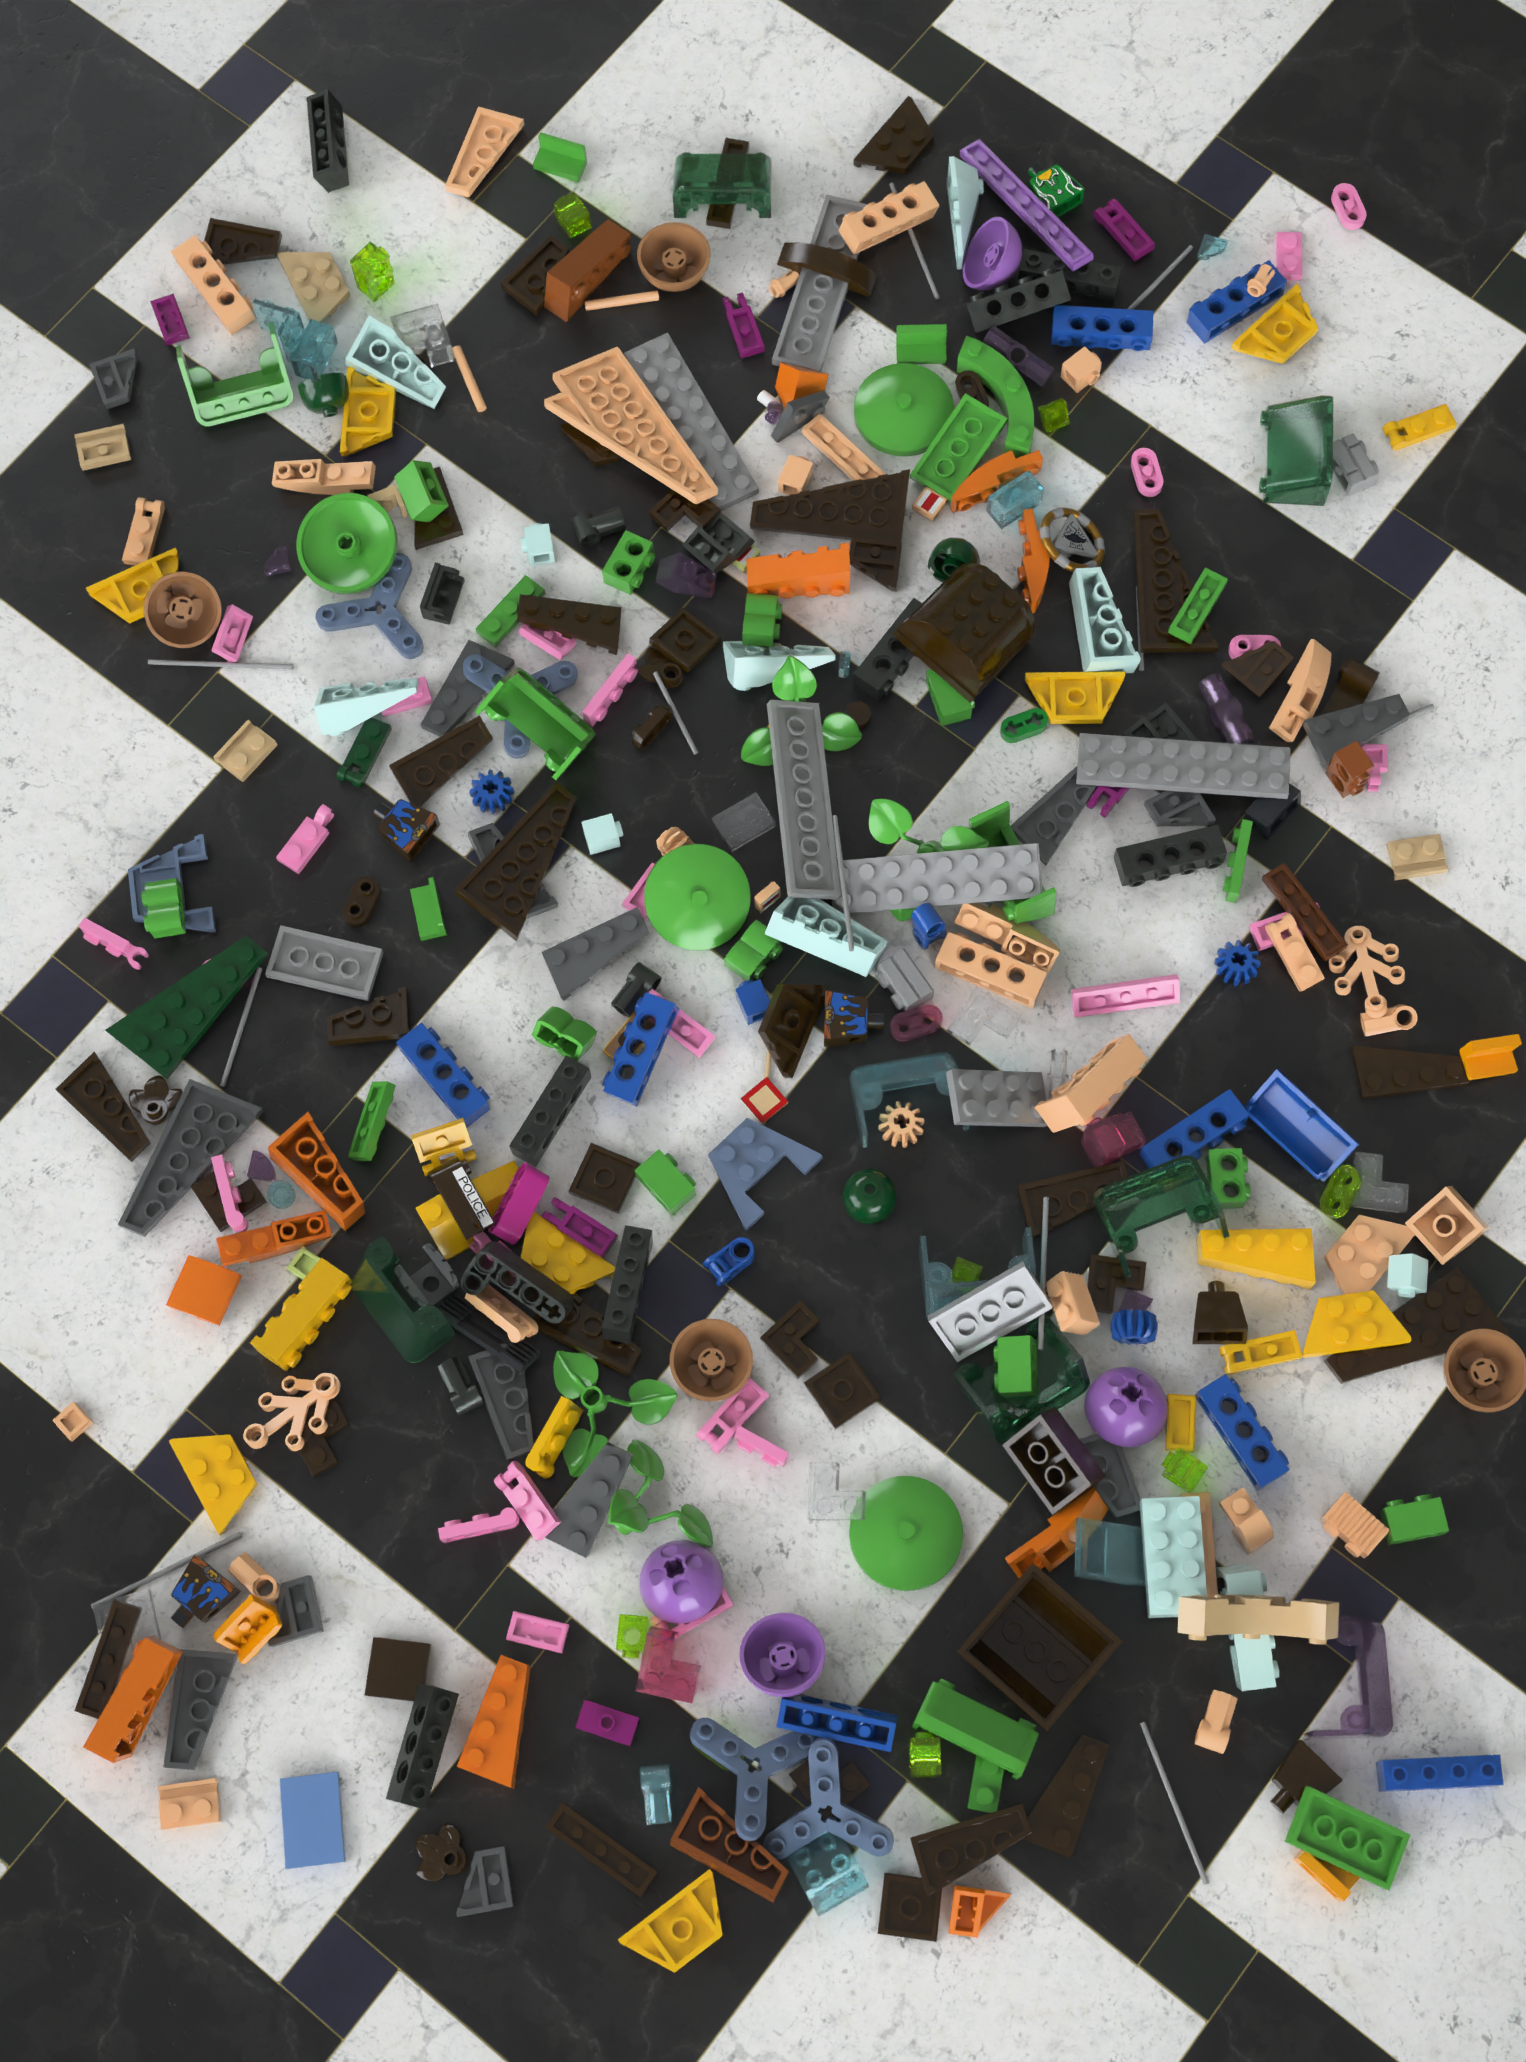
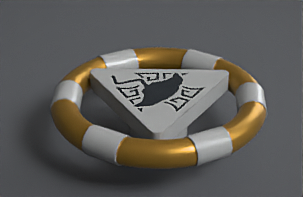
M1060 507L1049 511L1044 516L1040 525L1041 542L1055 563L1071 572H1074L1076 568H1094L1101 565L1105 555L1104 540L1091 519L1074 509ZM1061 517H1067L1053 544L1050 535L1051 522ZM1081 526L1086 528L1094 540V546L1092 545L1091 541L1089 540ZM1076 554L1093 558V560L1084 564H1077L1068 558Z

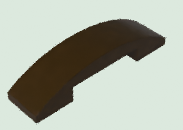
M784 243L777 262L778 266L799 273L803 267L847 282L848 290L869 297L877 274L867 266L843 253L807 243Z

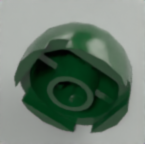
M343 373L319 375V380L313 382L312 378H309L298 385L304 406L313 413L323 414L324 417L337 415L338 410L344 407L349 397V386L346 375L344 376Z
M947 538L934 547L927 567L928 569L931 567L934 571L933 576L943 583L959 566L967 563L980 564V557L977 549L963 538Z
M872 1168L862 1169L852 1174L845 1183L842 1193L843 1205L847 1214L855 1221L867 1225L887 1219L893 1212L897 1200L896 1188L890 1177L882 1171Z

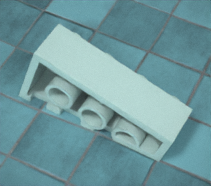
M1101 567L1076 568L1069 581L1083 672L1134 673L1141 658L1138 651L1135 652L1131 643L1132 637L1124 627L1121 620V612L1113 602V594Z
M787 897L774 910L765 934L865 977L878 964L888 943L882 937L850 918L854 951L850 952L845 915L821 899Z
M1250 1563L1216 1567L1217 1578L1222 1577L1225 1586L1220 1594L1264 1596L1263 1591H1267L1265 1574H1261L1260 1570ZM1228 1634L1229 1639L1234 1640L1235 1644L1230 1646L1236 1686L1241 1691L1276 1687L1275 1678H1279V1668L1277 1661L1272 1659L1271 1649H1275L1274 1635H1260V1639H1246L1242 1637L1243 1634Z

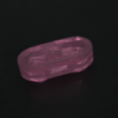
M924 1005L899 1013L891 1020L890 1032L898 1041H909L934 1033L942 1025V1012L934 1005ZM930 1017L934 1022L926 1024L924 1019ZM905 1025L908 1027V1031L901 1032L898 1028Z

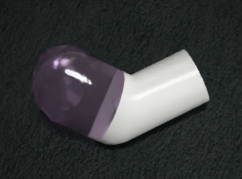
M763 390L758 395L757 400L767 407L768 413L765 415V420L774 425L782 414V405L775 397Z

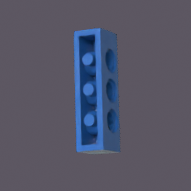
M1270 260L1263 264L1272 267L1268 274L1274 269L1275 275L1267 284L1266 292L1263 295L1254 297L1247 291L1248 281L1255 277L1261 267L1260 264H1257L1246 275L1234 278L1225 288L1216 289L1207 299L1202 302L1197 301L1190 307L1187 324L1204 344L1284 294L1287 280Z
M1055 305L1052 316L1051 345L1061 347L1085 346L1086 348L1102 347L1111 350L1119 348L1132 349L1134 351L1150 350L1153 338L1154 311Z
M648 992L645 993L643 998L640 997L634 1010L636 1016L633 1023L629 1022L624 1031L626 1039L623 1046L617 1048L613 1057L615 1062L611 1072L608 1071L602 1083V1086H604L603 1091L607 1095L636 1107L679 1011V1007L675 1003ZM655 1018V1026L650 1030H645L643 1026L645 1020ZM639 1042L645 1043V1050L641 1054H633L635 1044ZM633 1067V1077L627 1080L623 1079L622 1073L624 1069Z
M420 1023L396 1043L403 1055L457 1120L464 1119L467 1128L490 1110L487 1102L490 1097L481 1086L476 1088L471 1080L474 1078L464 1066L461 1069L454 1062L457 1060V1057L448 1046L443 1049L438 1043L441 1038L432 1027L427 1029L423 1023ZM426 1051H436L432 1058H423V1054ZM443 1070L452 1071L451 1076L446 1079L440 1078L439 1074ZM466 1089L469 1091L465 1098L459 1099L455 1097L459 1090Z
M1229 1089L1143 1146L1139 1156L1158 1181L1164 1176L1170 1179L1180 1171L1179 1166L1185 1162H1188L1189 1165L1194 1163L1202 1156L1201 1152L1208 1147L1215 1149L1225 1141L1223 1139L1224 1136L1230 1132L1235 1135L1247 1126L1245 1122L1249 1117V1113L1231 1089ZM1215 1117L1220 1118L1224 1122V1126H1214L1211 1119ZM1189 1133H1199L1202 1141L1195 1142L1191 1140ZM1176 1147L1180 1151V1156L1173 1157L1169 1155L1167 1148Z
M1225 1374L1200 1389L1195 1394L1196 1400L1258 1492L1285 1475L1290 1470L1287 1466L1289 1461L1281 1450L1277 1451L1272 1444L1273 1437L1265 1426L1261 1427L1256 1420L1257 1413L1249 1402L1245 1403L1240 1396L1241 1389L1233 1378L1229 1379ZM1223 1401L1231 1402L1235 1407V1412L1232 1414L1224 1412L1221 1403ZM1237 1426H1247L1251 1432L1250 1437H1241L1237 1432ZM1253 1450H1263L1266 1453V1461H1257L1253 1456Z
M798 1694L791 1697H782L776 1727L891 1752L898 1715Z
M1500 1755L1395 1759L1376 1762L1379 1792L1496 1787L1504 1785Z

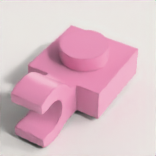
M1365 744L1361 747L1374 764L1370 774L1371 777L1367 781V791H1378V785L1381 784L1380 772L1386 773L1388 769L1387 744Z

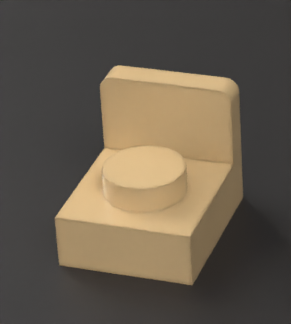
M396 484L367 495L379 503L387 513L398 506L403 518L408 516L406 505Z

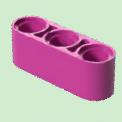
M523 1163L515 1173L493 1216L496 1225L488 1228V1231L511 1245L517 1243L548 1185L549 1176L530 1164Z

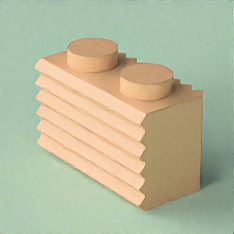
M1062 1271L1046 1282V1292H1048V1297H1050L1054 1307L1053 1311H1055L1056 1321H1059L1058 1326H1061L1060 1331L1086 1335L1100 1325L1083 1274L1079 1275Z
M1344 1492L1320 1519L1324 1523L1322 1528L1333 1538L1340 1537L1346 1543L1345 1549L1357 1558L1359 1556L1362 1558L1367 1557L1390 1531L1347 1492Z

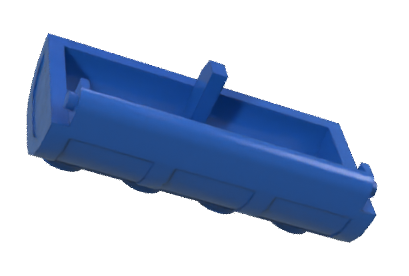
M1279 1068L1275 1070L1244 1105V1108L1249 1113V1117L1313 1177L1317 1180L1320 1179L1322 1182H1325L1360 1144L1309 1098L1305 1092L1285 1076Z

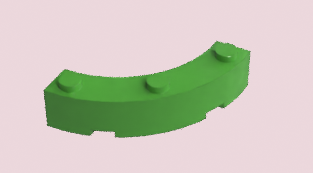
M966 336L958 355L957 372H975L979 376L982 385L984 384L994 394V398L1000 406L1003 415L1008 418L1004 453L1012 450L1015 458L1029 454L1034 431V411L1024 380L1014 366L998 351L977 339Z

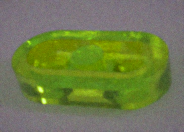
M1342 1165L1333 1172L1320 1199L1321 1210L1330 1218H1341L1348 1212L1362 1183V1176L1357 1169L1351 1165ZM1352 1177V1182L1346 1185V1179ZM1336 1202H1340V1206L1337 1209H1333V1205Z

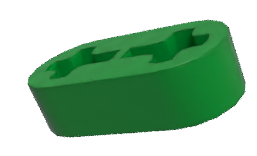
M1033 708L1004 719L1001 724V738L1007 743H1016L1041 734L1047 727L1048 716L1044 710L1039 708ZM1032 717H1035L1037 720L1041 719L1040 725L1037 726L1036 723H1031ZM1008 726H1012L1013 729L1017 728L1016 734H1012L1011 731L1007 732Z

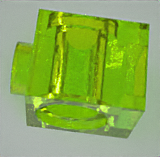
M575 192L562 196L557 202L553 203L555 217L570 238L591 227L590 213Z
M1180 1447L1175 1454L1170 1451L1161 1464L1165 1468L1162 1476L1187 1493H1191L1208 1468L1207 1465Z
M619 1614L616 1650L622 1652V1657L639 1659V1654H646L650 1620L648 1616ZM629 1630L640 1632V1640L634 1645L625 1642V1635Z

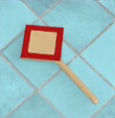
M768 1049L764 1079L740 1098L762 1124L789 1103L769 1080L772 1056Z

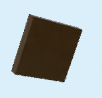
M682 608L649 638V643L688 673L721 643L722 637L685 608Z
M590 1143L571 1184L569 1193L619 1214L636 1178L634 1170L641 1163Z
M850 1352L804 1382L805 1387L835 1430L881 1399L880 1394Z
M373 1637L364 1695L414 1702L419 1684L426 1683L431 1644Z
M884 1873L877 1934L937 1942L942 1889L927 1897L922 1878Z

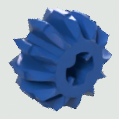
M489 769L486 776L479 772L480 780H472L473 788L469 790L470 797L473 798V805L475 807L480 806V810L483 813L490 808L493 815L496 812V808L505 811L504 803L511 804V795L514 794V788L510 786L511 779L509 777L504 778V774L501 771L494 775L493 770Z
M1239 939L1236 941L1235 946L1228 941L1225 944V949L1219 948L1217 952L1219 957L1215 958L1214 964L1219 967L1216 971L1217 975L1225 974L1224 983H1227L1229 979H1233L1235 986L1239 985L1240 980L1244 984H1248L1250 977L1255 978L1258 971L1256 969L1260 967L1261 962L1256 959L1259 954L1258 951H1249L1251 943L1243 947Z
M1120 1310L1113 1314L1110 1324L1112 1339L1120 1344H1135L1137 1346L1138 1344H1148L1155 1341L1158 1331L1156 1315L1148 1310Z

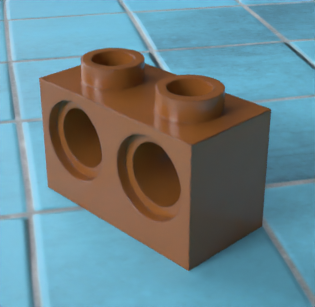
M1356 740L1334 753L1325 774L1342 798L1350 794L1355 796L1366 788L1365 784L1371 777L1370 774L1374 764Z

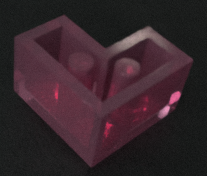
M1130 1111L1124 1115L1122 1112H1119L1104 1119L1101 1117L1093 1119L1087 1124L1080 1143L1093 1166L1098 1167L1110 1164L1142 1148L1147 1139Z
M650 1627L645 1639L636 1692L693 1703L697 1692L701 1665L674 1660L679 1632Z

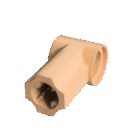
M1404 1004L1387 1008L1386 1014L1380 1018H1371L1366 1012L1360 1013L1364 1036L1401 1029L1408 1030L1416 1024L1417 1013L1412 1007ZM1401 1010H1407L1409 1013V1020L1405 1024H1399L1397 1021V1014Z
M246 1552L239 1555L231 1563L228 1571L254 1596L271 1605L279 1601L280 1584ZM273 1584L271 1594L261 1596L263 1586Z
M1212 1691L1205 1718L1200 1722L1194 1744L1221 1754L1224 1753L1231 1732L1229 1728L1238 1698L1222 1691Z

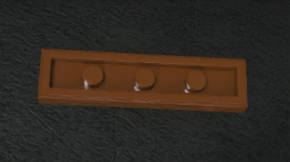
M1285 863L1262 876V881L1285 911L1293 916L1299 929L1324 961L1347 948V942Z

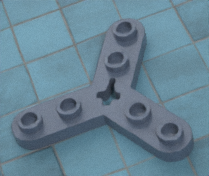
M396 553L390 570L375 585L369 598L321 606L317 610L315 617L318 626L326 632L375 625L401 656L407 659L419 657L424 649L422 639L396 609L412 572L408 556ZM379 605L383 608L382 614H377L375 611Z
M470 655L463 663L464 676L488 693L508 674L507 671L480 655ZM560 661L531 676L555 695L575 684L578 671L577 667L570 661ZM506 719L504 726V751L511 758H522L529 751L530 739Z
M710 1718L697 1719L690 1731V1739L698 1749L737 1775L735 1829L737 1834L747 1841L758 1839L765 1830L768 1777L809 1759L810 1746L818 1739V1736L792 1731L754 1748ZM757 1761L759 1763L757 1768L760 1772L754 1770L753 1773L749 1772V1765L746 1762L753 1763Z
M822 1737L816 1739L810 1746L808 1754L811 1804L771 1829L765 1836L763 1847L776 1860H781L828 1831L874 1856H885L893 1848L894 1834L886 1825L841 1802L839 1752L837 1745L829 1738ZM827 1805L831 1806V1812L840 1818L841 1821H837V1818L832 1816L823 1819L819 1808L825 1809Z

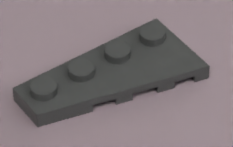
M468 640L421 723L422 729L441 737L452 731L466 717V713L474 704L477 705L483 699L486 691L469 681L463 674V663L468 656L473 654L483 656L505 671L507 669L510 670L515 665L514 659Z
M1077 766L1011 825L1017 839L1022 844L1039 843L1040 861L1044 865L1048 864L1097 789V786L1076 784Z
M493 823L468 831V837L480 863L504 838ZM541 883L527 918L558 907V902L545 890L543 883Z
M608 1442L553 1510L561 1523L545 1538L585 1558L588 1557L610 1509L613 1495L618 1491L634 1454Z

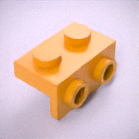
M250 1594L213 1633L216 1642L236 1652L239 1662L245 1665L252 1657L258 1654L271 1637L278 1633L282 1627V1622L276 1607Z

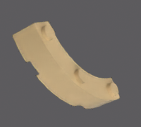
M1216 1594L1215 1598L1206 1597V1595L1179 1597L1178 1633L1189 1634V1639L1204 1641L1207 1639V1636L1243 1634L1242 1637L1246 1639H1260V1635H1278L1309 1638V1643L1327 1644V1640L1338 1638L1339 1602L1304 1598L1302 1601L1292 1600L1291 1603H1285V1597L1237 1594Z

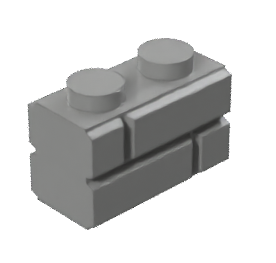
M1353 433L1343 437L1341 440L1338 439L1329 443L1324 454L1348 496L1372 487L1379 475L1376 462L1374 460L1370 461L1366 454L1367 450L1362 440L1358 441Z
M902 948L877 965L878 974L876 978L884 989L886 987L889 988L893 994L891 1000L898 1010L903 1008L905 1013L909 1014L933 998V988L905 949Z

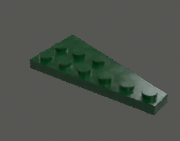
M245 936L105 1031L164 1078L168 1079L267 957L268 953Z

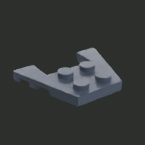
M199 834L194 837V840L184 845L181 843L174 846L173 850L161 856L156 855L128 869L132 915L135 922L144 923V916H147V907L143 906L141 892L145 891V883L177 878L182 887L186 929L216 932L215 915L212 906L187 911L185 906L181 864L208 859L204 834Z
M746 1118L708 1154L731 1200V1204L746 1231L764 1215V1211L746 1193L783 1157H787L804 1175L823 1158L820 1153L749 1118Z

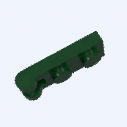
M372 717L365 720L344 763L339 767L336 778L343 782L348 780L353 782L354 786L362 788L392 730L391 725ZM353 767L360 769L357 773L352 771Z

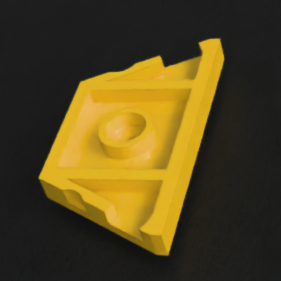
M1298 284L1293 286L1232 343L1231 348L1234 351L1285 364L1318 331L1317 323L1310 315L1308 303L1304 302L1301 296L1300 286Z
M347 367L346 373L349 397L343 409L340 444L342 457L393 437L396 403L395 388L386 383H380L376 378L369 375L367 377L357 373L353 367Z
M175 547L86 587L91 597L130 624L144 617V601L150 587L161 577L169 573L178 572L179 553Z
M1125 672L1025 673V682L1041 709L1046 712L1050 724H1102L1125 678Z
M533 1212L527 1224L521 1259L567 1290L571 1295L579 1289L593 1286L596 1281L602 1278L614 1276L616 1267Z
M1374 1290L1318 1298L1302 1356L1307 1358L1405 1344L1411 1342V1336Z
M228 1434L169 1440L219 1535L224 1534L227 1530V1525L234 1515L238 1514L243 1507L245 1499L252 1494L258 1485L234 1438Z
M711 1869L620 1937L618 1941L674 1973L723 1936L714 1877Z

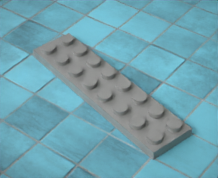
M826 194L810 244L826 247L858 260L859 253L853 255L838 230L845 215L852 211L857 213L868 204ZM802 267L772 357V365L780 366V362L821 372L848 290L847 282Z
M665 333L624 352L628 362L718 487V495L709 498V500L720 511H723L758 494L759 488L669 334Z
M770 700L767 703L787 895L790 898L838 900L841 896L819 703Z
M1080 733L1076 784L1288 799L1290 775L1289 747Z
M1039 843L843 860L850 913L917 908L924 903H930L932 906L1027 899L1043 892ZM841 891V896L838 900H832V907L844 914Z

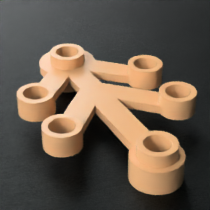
M1353 926L1346 931L1344 936L1348 944L1347 948L1329 959L1330 970L1333 973H1341L1345 970L1346 961L1355 951L1358 958L1344 977L1336 979L1335 991L1339 995L1349 994L1351 986L1362 973L1368 998L1365 1000V1012L1371 1018H1380L1387 1012V1001L1378 992L1373 971L1388 978L1392 984L1397 985L1404 982L1405 970L1400 966L1390 967L1370 957L1367 949L1382 955L1383 959L1387 962H1394L1399 958V948L1395 944L1384 945L1372 939L1370 930L1364 926ZM1388 951H1394V952H1395V954H1393V955H1388V954H1386V953H1387ZM1335 962H1340V963H1342V964L1339 965V966H1334V965H1333V963H1335ZM1395 973L1401 974L1400 977H1393L1392 975ZM1341 984L1347 985L1346 988H1340L1338 986ZM1379 1002L1380 1004L1372 1005L1371 1003Z
M322 1373L315 1380L296 1379L294 1376L285 1377L281 1386L288 1395H294L299 1390L310 1392L302 1398L274 1396L269 1392L262 1394L259 1397L258 1403L264 1411L270 1412L275 1408L287 1409L264 1426L257 1423L249 1425L243 1434L245 1442L251 1448H262L267 1444L268 1436L293 1419L291 1430L286 1436L285 1443L292 1451L302 1449L305 1441L301 1435L308 1408L317 1402L314 1416L310 1418L308 1425L315 1434L324 1433L328 1427L325 1415L329 1400L334 1398L341 1388L339 1379L331 1373ZM295 1382L292 1388H287L290 1383ZM331 1385L327 1390L324 1391V1388L326 1386ZM268 1399H272L270 1404L264 1405ZM322 1421L319 1427L314 1428L317 1422ZM261 1435V1437L257 1441H255V1438ZM299 1438L296 1444L291 1445L294 1439Z

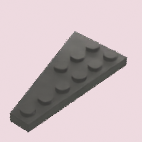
M189 1079L118 1225L123 1229L145 1237L191 1189V1186L213 1166L211 1157L223 1155L264 1112L263 1108Z

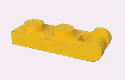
M1445 403L1397 422H1388L1382 427L1385 436H1389L1391 440L1390 446L1396 451L1456 428L1457 423Z
M1295 1330L1247 1340L1246 1344H1229L1218 1348L1220 1356L1224 1357L1226 1366H1224V1371L1227 1376L1298 1360L1303 1357ZM1242 1352L1244 1361L1237 1363L1234 1354Z
M561 1396L526 1458V1466L543 1479H548L553 1475L555 1471L554 1463L584 1411L570 1399Z

